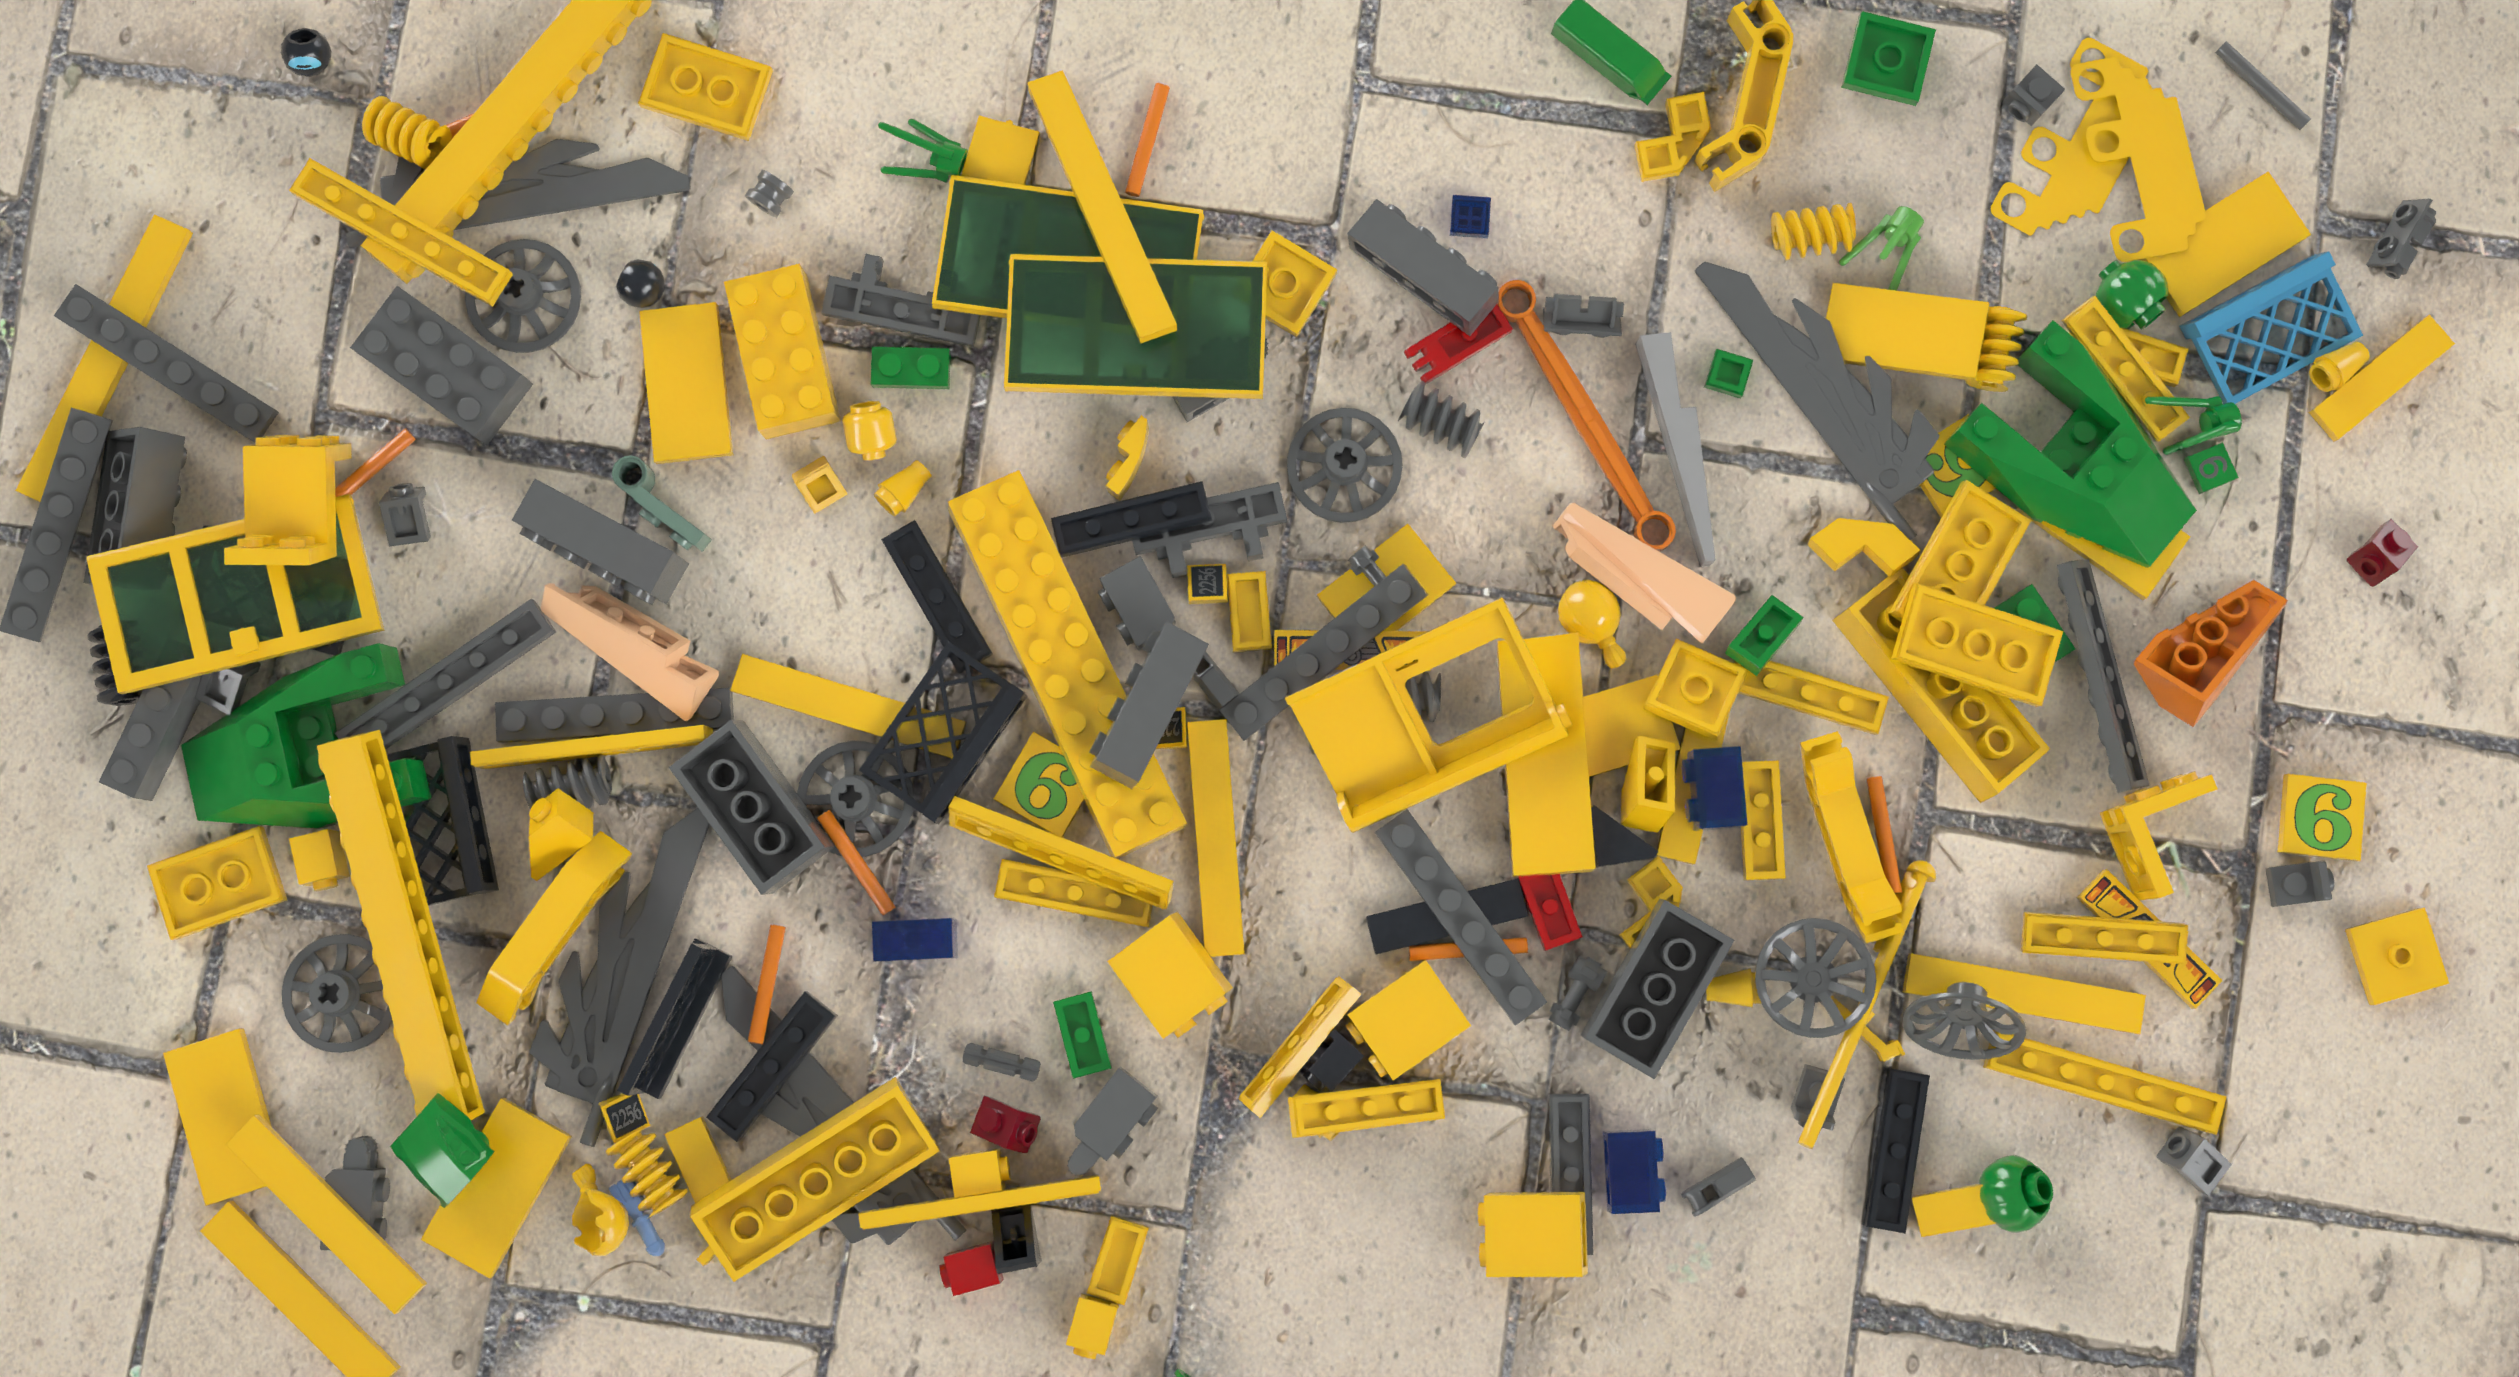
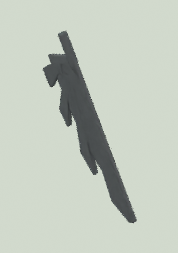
M555 139L525 154L518 161H513L503 172V179L499 185L493 190H488L478 201L479 205L475 213L470 218L463 219L454 230L685 192L691 189L690 180L686 174L650 158H643L600 170L564 164L597 152L600 148L594 143ZM399 157L395 175L380 178L381 198L396 205L425 170L415 163H410L403 157ZM358 231L346 233L349 248L360 246L367 238V236Z
M1703 262L1695 269V273L1872 501L1887 523L1894 524L1910 540L1916 537L1917 534L1894 504L1934 473V469L1925 458L1939 439L1937 431L1919 410H1915L1909 437L1892 418L1891 377L1870 356H1866L1865 363L1871 388L1870 393L1847 370L1832 324L1822 315L1796 298L1792 300L1809 335L1808 337L1794 326L1773 314L1748 274L1708 262Z
M696 808L663 833L651 881L635 899L626 913L631 880L630 872H625L601 903L599 906L598 959L584 987H582L580 956L577 951L572 952L559 978V986L569 1018L561 1042H559L549 1022L542 1020L530 1048V1054L550 1069L545 1082L546 1087L593 1104L580 1139L582 1144L595 1147L604 1122L599 1102L610 1099L613 1096L710 826L699 808Z
M731 966L721 976L726 1021L748 1041L757 992L738 970ZM771 1008L764 1043L782 1021ZM750 1043L757 1051L762 1046V1044ZM809 1052L761 1114L801 1137L854 1102ZM911 1169L857 1203L854 1207L858 1212L939 1200V1198L918 1174ZM842 1213L832 1219V1222L850 1243H856L874 1234H878L887 1245H891L916 1223L910 1222L862 1230L859 1223V1213ZM955 1216L936 1218L955 1241L967 1231Z

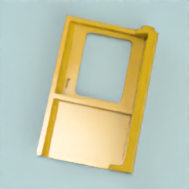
M1503 597L1285 697L1287 704L1291 706L1336 793L1340 812L1352 833L1569 736L1566 728L1573 725L1564 704L1556 706ZM1498 638L1504 639L1533 695V701L1526 706L1441 744L1435 743L1405 687L1406 681Z

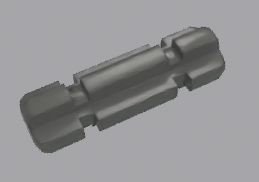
M974 1043L967 1044L963 1053V1063L975 1067L983 1065V1069L1013 1077L1015 1074H1018L1021 1079L1035 1081L1039 1075L1041 1063L1035 1059L1025 1057L1023 1060L1020 1059V1055L993 1048L985 1050L984 1046Z

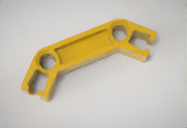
M1752 0L1748 6L1743 1L1732 8L1726 20L1748 54L1730 132L1701 148L1694 160L1703 172L1708 169V160L1722 153L1728 155L1733 163L1731 167L1724 172L1719 167L1711 171L1713 177L1709 185L1714 192L1759 165L1771 143L1794 36L1791 27L1773 0ZM1745 9H1748L1750 13L1757 11L1764 25L1761 28H1756L1743 11ZM1763 39H1774L1779 44L1780 49H1768L1764 45ZM1739 141H1751L1756 147V152L1747 153L1740 148Z
M1836 731L1800 742L1804 779L1842 899L1867 944L1904 932L1903 923L1896 915L1902 912L1900 901L1885 877L1855 786L1852 754L1847 747H1842V737Z
M599 831L593 837V840L583 846L564 865L495 960L486 976L476 1003L507 1026L515 1019L518 1008L520 1010L526 1009L532 1003L542 977L591 909L624 874L625 870L621 866L630 860L632 852L602 831Z

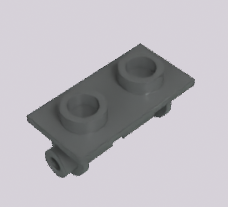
M2403 200L2394 211L2392 220L2383 236L2375 244L2374 251L2366 265L2368 267L2385 266L2387 268L2385 274L2393 279H2399L2401 275L2407 274L2411 263L2418 253L2409 242L2412 241L2415 245H2422L2431 228L2436 223V211L2430 208L2433 200Z
M1554 293L1553 297H1546L1543 322L1544 331L1554 332L1559 335L1571 333L1591 334L1600 338L1622 336L1620 317H1623L1624 302L1617 301L1616 297L1589 296L1588 308H1581L1582 296Z

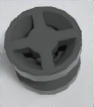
M761 170L758 175L757 185L755 188H750L745 197L762 211L777 218L781 212L780 205L785 199H790L794 191L773 174Z

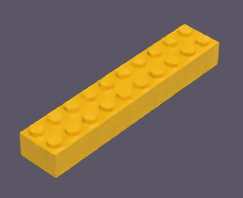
M1020 470L948 501L949 514L1111 857L1119 859L1183 829L1187 822L1154 753L1140 781L1132 789L1090 767L1095 756L1090 754L1089 751L1099 732L1107 734L1113 722L1107 716L1117 697L1124 700L1126 694Z

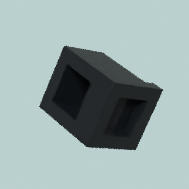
M1335 1029L1329 1034L1334 1040L1330 1045L1325 1041L1321 1043L1309 1058L1312 1065L1303 1074L1319 1091L1325 1086L1333 1091L1364 1057Z

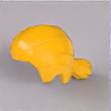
M1582 580L1571 584L1565 590L1558 605L1561 625L1568 634L1578 632L1579 643L1598 644L1599 648L1602 649L1605 664L1609 668L1620 667L1627 658L1625 651L1616 643V639L1613 636L1619 626L1621 617L1620 606L1616 596L1604 584L1594 580Z
M585 1164L572 1173V1178L580 1188L581 1194L572 1214V1226L581 1231V1236L574 1238V1244L586 1249L594 1256H606L615 1251L627 1235L629 1227L628 1211L618 1199L598 1190L595 1184V1170L591 1164Z

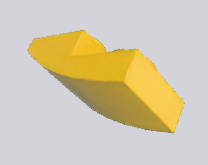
M1142 415L1135 423L1132 420L1128 421L1118 434L1117 439L1120 440V443L1117 445L1119 453L1127 459L1124 463L1118 460L1105 477L1109 480L1106 484L1108 493L1119 501L1135 479L1145 454L1149 425L1148 420Z

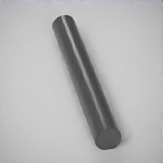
M2227 41L2215 52L2296 128L2301 130L2311 120L2307 114Z

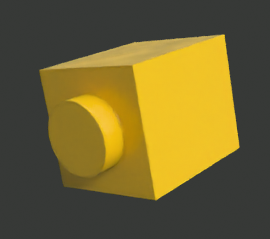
M325 829L289 838L299 885L313 886L314 891H322L338 886L337 880L350 877L345 851L340 843V831Z
M1000 1148L954 1155L949 1158L954 1198L1002 1191L1006 1188L1005 1181L1011 1180L1008 1156L1001 1157Z
M1081 1293L1066 1345L1074 1347V1354L1089 1359H1096L1097 1354L1105 1356L1119 1304Z

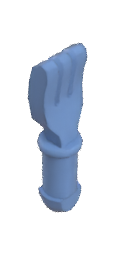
M620 1180L617 1182V1185L614 1184L609 1187L611 1194L623 1203L628 1211V1215L633 1219L632 1226L636 1227L647 1247L646 1251L652 1256L662 1255L665 1250L663 1239H660L650 1218L647 1219L649 1214H645L644 1211H639L637 1208L644 1199L643 1196L631 1197L629 1194L636 1183L625 1184Z

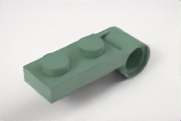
M624 456L614 464L612 478L619 488L633 497V500L643 507L638 513L657 528L662 522L674 530L669 537L686 550H689L694 545L702 552L712 539L650 493L655 485V474L646 463L635 456ZM633 468H641L642 477L640 481L634 485H627V473Z

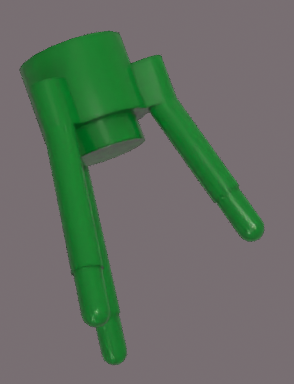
M912 118L908 120V124L936 141V144L895 126L879 122V129L931 151L930 165L936 167V170L883 166L881 167L883 174L932 178L945 183L948 182L951 175L960 176L968 153L967 149L961 147V143L947 139Z
M2220 396L2208 399L2179 397L2145 398L2146 404L2206 407L2205 412L2201 413L2199 417V425L2202 432L2165 447L2162 450L2164 455L2180 451L2211 438L2236 433L2242 426L2239 408L2233 402L2223 404Z

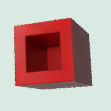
M994 1241L947 1253L943 1257L945 1264L939 1265L943 1285L945 1288L951 1287L953 1296L997 1285L1004 1280L1002 1273L997 1274Z

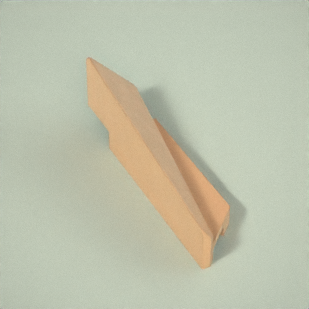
M1570 503L1553 525L1555 530L1569 539L1565 546L1569 558L1661 630L1673 617L1699 642L1703 643L1736 601L1734 594L1575 503Z
M553 583L545 585L541 604L542 613L681 719L688 721L692 718L717 680L719 671L685 656L688 653L690 640L597 586L582 585L579 593H570L560 589Z

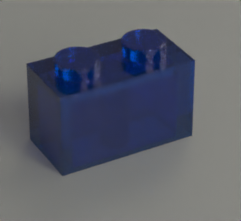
M1741 746L1693 749L1688 752V759L1682 760V775L1684 783H1690L1691 799H1686L1685 811L1687 822H1693L1694 831L1742 828L1747 826Z
M941 918L872 922L873 962L958 959L957 919Z
M1651 1129L1603 1131L1607 1211L1611 1214L1660 1212V1202L1666 1201L1664 1178H1658L1657 1162H1663L1664 1158L1662 1138H1656L1655 1131Z

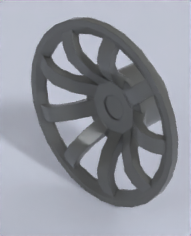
M520 239L497 245L484 256L493 260L501 254L513 250L514 268H509L513 275L497 299L498 304L494 311L482 320L476 309L475 299L477 298L466 292V308L472 325L488 342L506 351L530 353L543 350L555 344L572 327L580 309L581 285L571 262L554 247L537 240ZM524 249H533L546 253L542 261L530 271L525 270ZM555 260L562 266L568 276L551 282L539 280L550 269ZM571 288L569 309L561 307L543 297V293ZM538 307L564 318L558 328L549 335L535 311ZM508 312L510 314V329L507 340H504L494 335L488 329L498 323ZM526 315L539 340L517 343L521 331V316Z
M1336 408L1317 414L1304 423L1290 444L1287 456V474L1295 496L1313 514L1329 521L1344 523L1369 518L1389 503L1396 493L1401 480L1403 464L1397 439L1380 419L1365 411L1355 408ZM1343 417L1342 436L1340 440L1335 442L1325 432L1320 423ZM1352 418L1365 421L1374 427L1358 443L1351 440ZM1311 430L1327 448L1324 453L1299 449L1303 439ZM1382 434L1389 445L1392 455H1367L1365 450ZM1296 459L1322 464V469L1312 476L1299 481L1296 471ZM1393 465L1392 477L1388 487L1378 482L1367 472L1368 467ZM1328 478L1331 484L1322 505L1319 506L1304 491ZM1360 480L1370 489L1381 495L1374 504L1365 509L1362 508L1356 485ZM1340 486L1347 487L1353 512L1340 513L1330 511Z
M848 741L825 749L811 761L800 779L797 794L806 806L831 804L833 809L831 812L837 821L840 818L845 820V833L853 844L856 822L862 821L876 844L856 849L862 857H868L890 847L901 837L910 822L913 807L904 802L903 810L877 801V795L889 791L879 784L873 785L870 782L872 779L865 774L861 776L856 775L852 750L872 752L876 744L866 741ZM842 752L845 777L839 780L821 764L830 757ZM893 753L880 755L871 768L877 773L885 759L899 775L897 757ZM814 773L818 774L832 786L830 794L807 795L808 786ZM906 778L908 793L914 798L911 778ZM901 780L890 781L898 788L902 787ZM873 811L899 819L893 831L885 838L870 816ZM836 846L829 851L838 856H842L836 848Z
M1810 918L1787 924L1769 938L1757 960L1755 984L1763 1008L1782 1028L1796 1035L1808 1038H1825L1838 1035L1850 1029L1861 1020L1869 1009L1874 997L1876 974L1871 954L1854 932L1839 923L1827 919ZM1814 928L1826 929L1837 933L1822 957L1816 955ZM1803 929L1805 957L1800 958L1782 939L1793 932ZM1847 940L1856 949L1861 959L1834 967L1831 962ZM1774 948L1792 965L1791 972L1765 970L1768 958ZM1865 969L1866 983L1864 993L1837 983V977ZM1765 980L1789 982L1792 989L1772 1004L1767 993ZM1833 993L1851 998L1860 1003L1855 1011L1845 1020L1830 997ZM1798 997L1804 1000L1800 1025L1789 1021L1779 1013V1011ZM1820 1002L1824 1006L1834 1026L1810 1028L1815 1003Z
M334 934L323 937L307 945L289 965L282 986L283 1010L292 1030L312 1047L336 1053L356 1051L379 1039L392 1024L393 1020L389 1006L385 1012L360 999L361 994L383 990L382 980L359 984L357 980L374 964L372 958L373 948L370 940L351 934ZM336 944V962L333 969L328 971L324 962L315 952L323 947ZM348 944L359 946L369 951L355 968L349 972L345 971L348 960ZM305 960L312 965L318 976L312 983L294 981L298 969ZM292 991L309 993L311 1005L295 1014L292 1004ZM354 1009L380 1021L364 1037L357 1020L352 1014ZM322 1012L324 1013V1025L319 1038L309 1033L301 1023ZM336 1017H340L346 1024L352 1042H329L335 1029Z
M1969 982L1954 983L1947 988L1946 993L1922 997L1912 1002L1903 1014V1028L1915 1043L1934 1053L1958 1059L1980 1060L2004 1056L2018 1049L2026 1036L2025 1022L2016 1011L2002 1002L1987 997V991L1983 987ZM1940 1000H1946L1944 1006L1939 1003ZM1928 1005L1934 1014L1921 1015L1916 1011ZM1990 1005L1995 1008L1988 1011L1986 1009V1006ZM2006 1014L2014 1024L2003 1025L1995 1020ZM1913 1022L1923 1025L1935 1024L1925 1030H1917ZM1950 1025L1948 1034L1942 1044L1939 1045L1928 1040L1943 1032ZM1977 1028L1986 1040L1996 1048L1987 1050L1981 1048ZM1961 1029L1966 1030L1970 1050L1954 1049ZM1993 1030L2001 1034L2015 1035L2010 1041L2001 1039Z

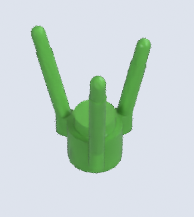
M1899 206L1892 216L1886 214L1881 222L1852 248V251L1839 260V264L1841 266L1846 265L1883 231H1886L1884 236L1888 242L1879 255L1880 259L1885 260L1895 246L1903 247L1906 245L1888 290L1897 291L1913 249L1921 239L1918 232L1924 224L1923 218L1913 209Z

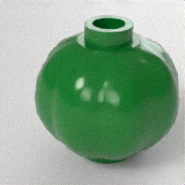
M2115 260L2099 273L2098 276L2102 279V282L2096 292V297L2120 328L2130 329L2135 325L2134 321L2142 330L2165 312L2166 308L2161 303L2168 297L2167 281L2163 273L2152 263L2134 260L2120 264L2118 260Z
M2010 1155L1997 1159L1985 1168L1979 1180V1184L1983 1185L1980 1189V1198L1985 1206L1986 1214L2001 1229L2012 1233L2030 1230L2040 1223L2049 1212L2050 1202L2053 1199L2052 1183L2038 1166L2021 1156Z

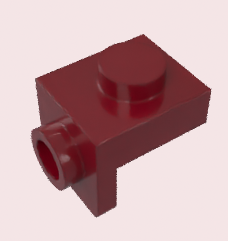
M2390 519L2382 524L2362 547L2351 553L2346 560L2370 586L2374 587L2399 571L2418 546L2405 530L2401 529Z
M984 1095L970 1133L1005 1149L1026 1154L1037 1137L1041 1117Z

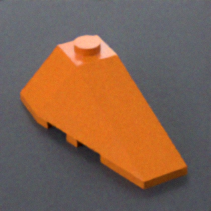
M2252 580L2218 599L2216 604L2199 614L2195 612L2186 617L2185 621L2171 630L2165 629L2156 634L2135 659L2134 666L2158 705L2194 727L2229 683L2285 607L2288 600L2259 582Z

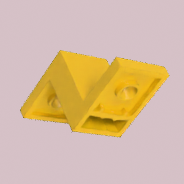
M275 435L256 437L255 445L243 446L245 538L237 539V545L224 548V564L312 565L337 557L335 461L352 459L351 443H340L339 436L317 435L300 438L299 435Z

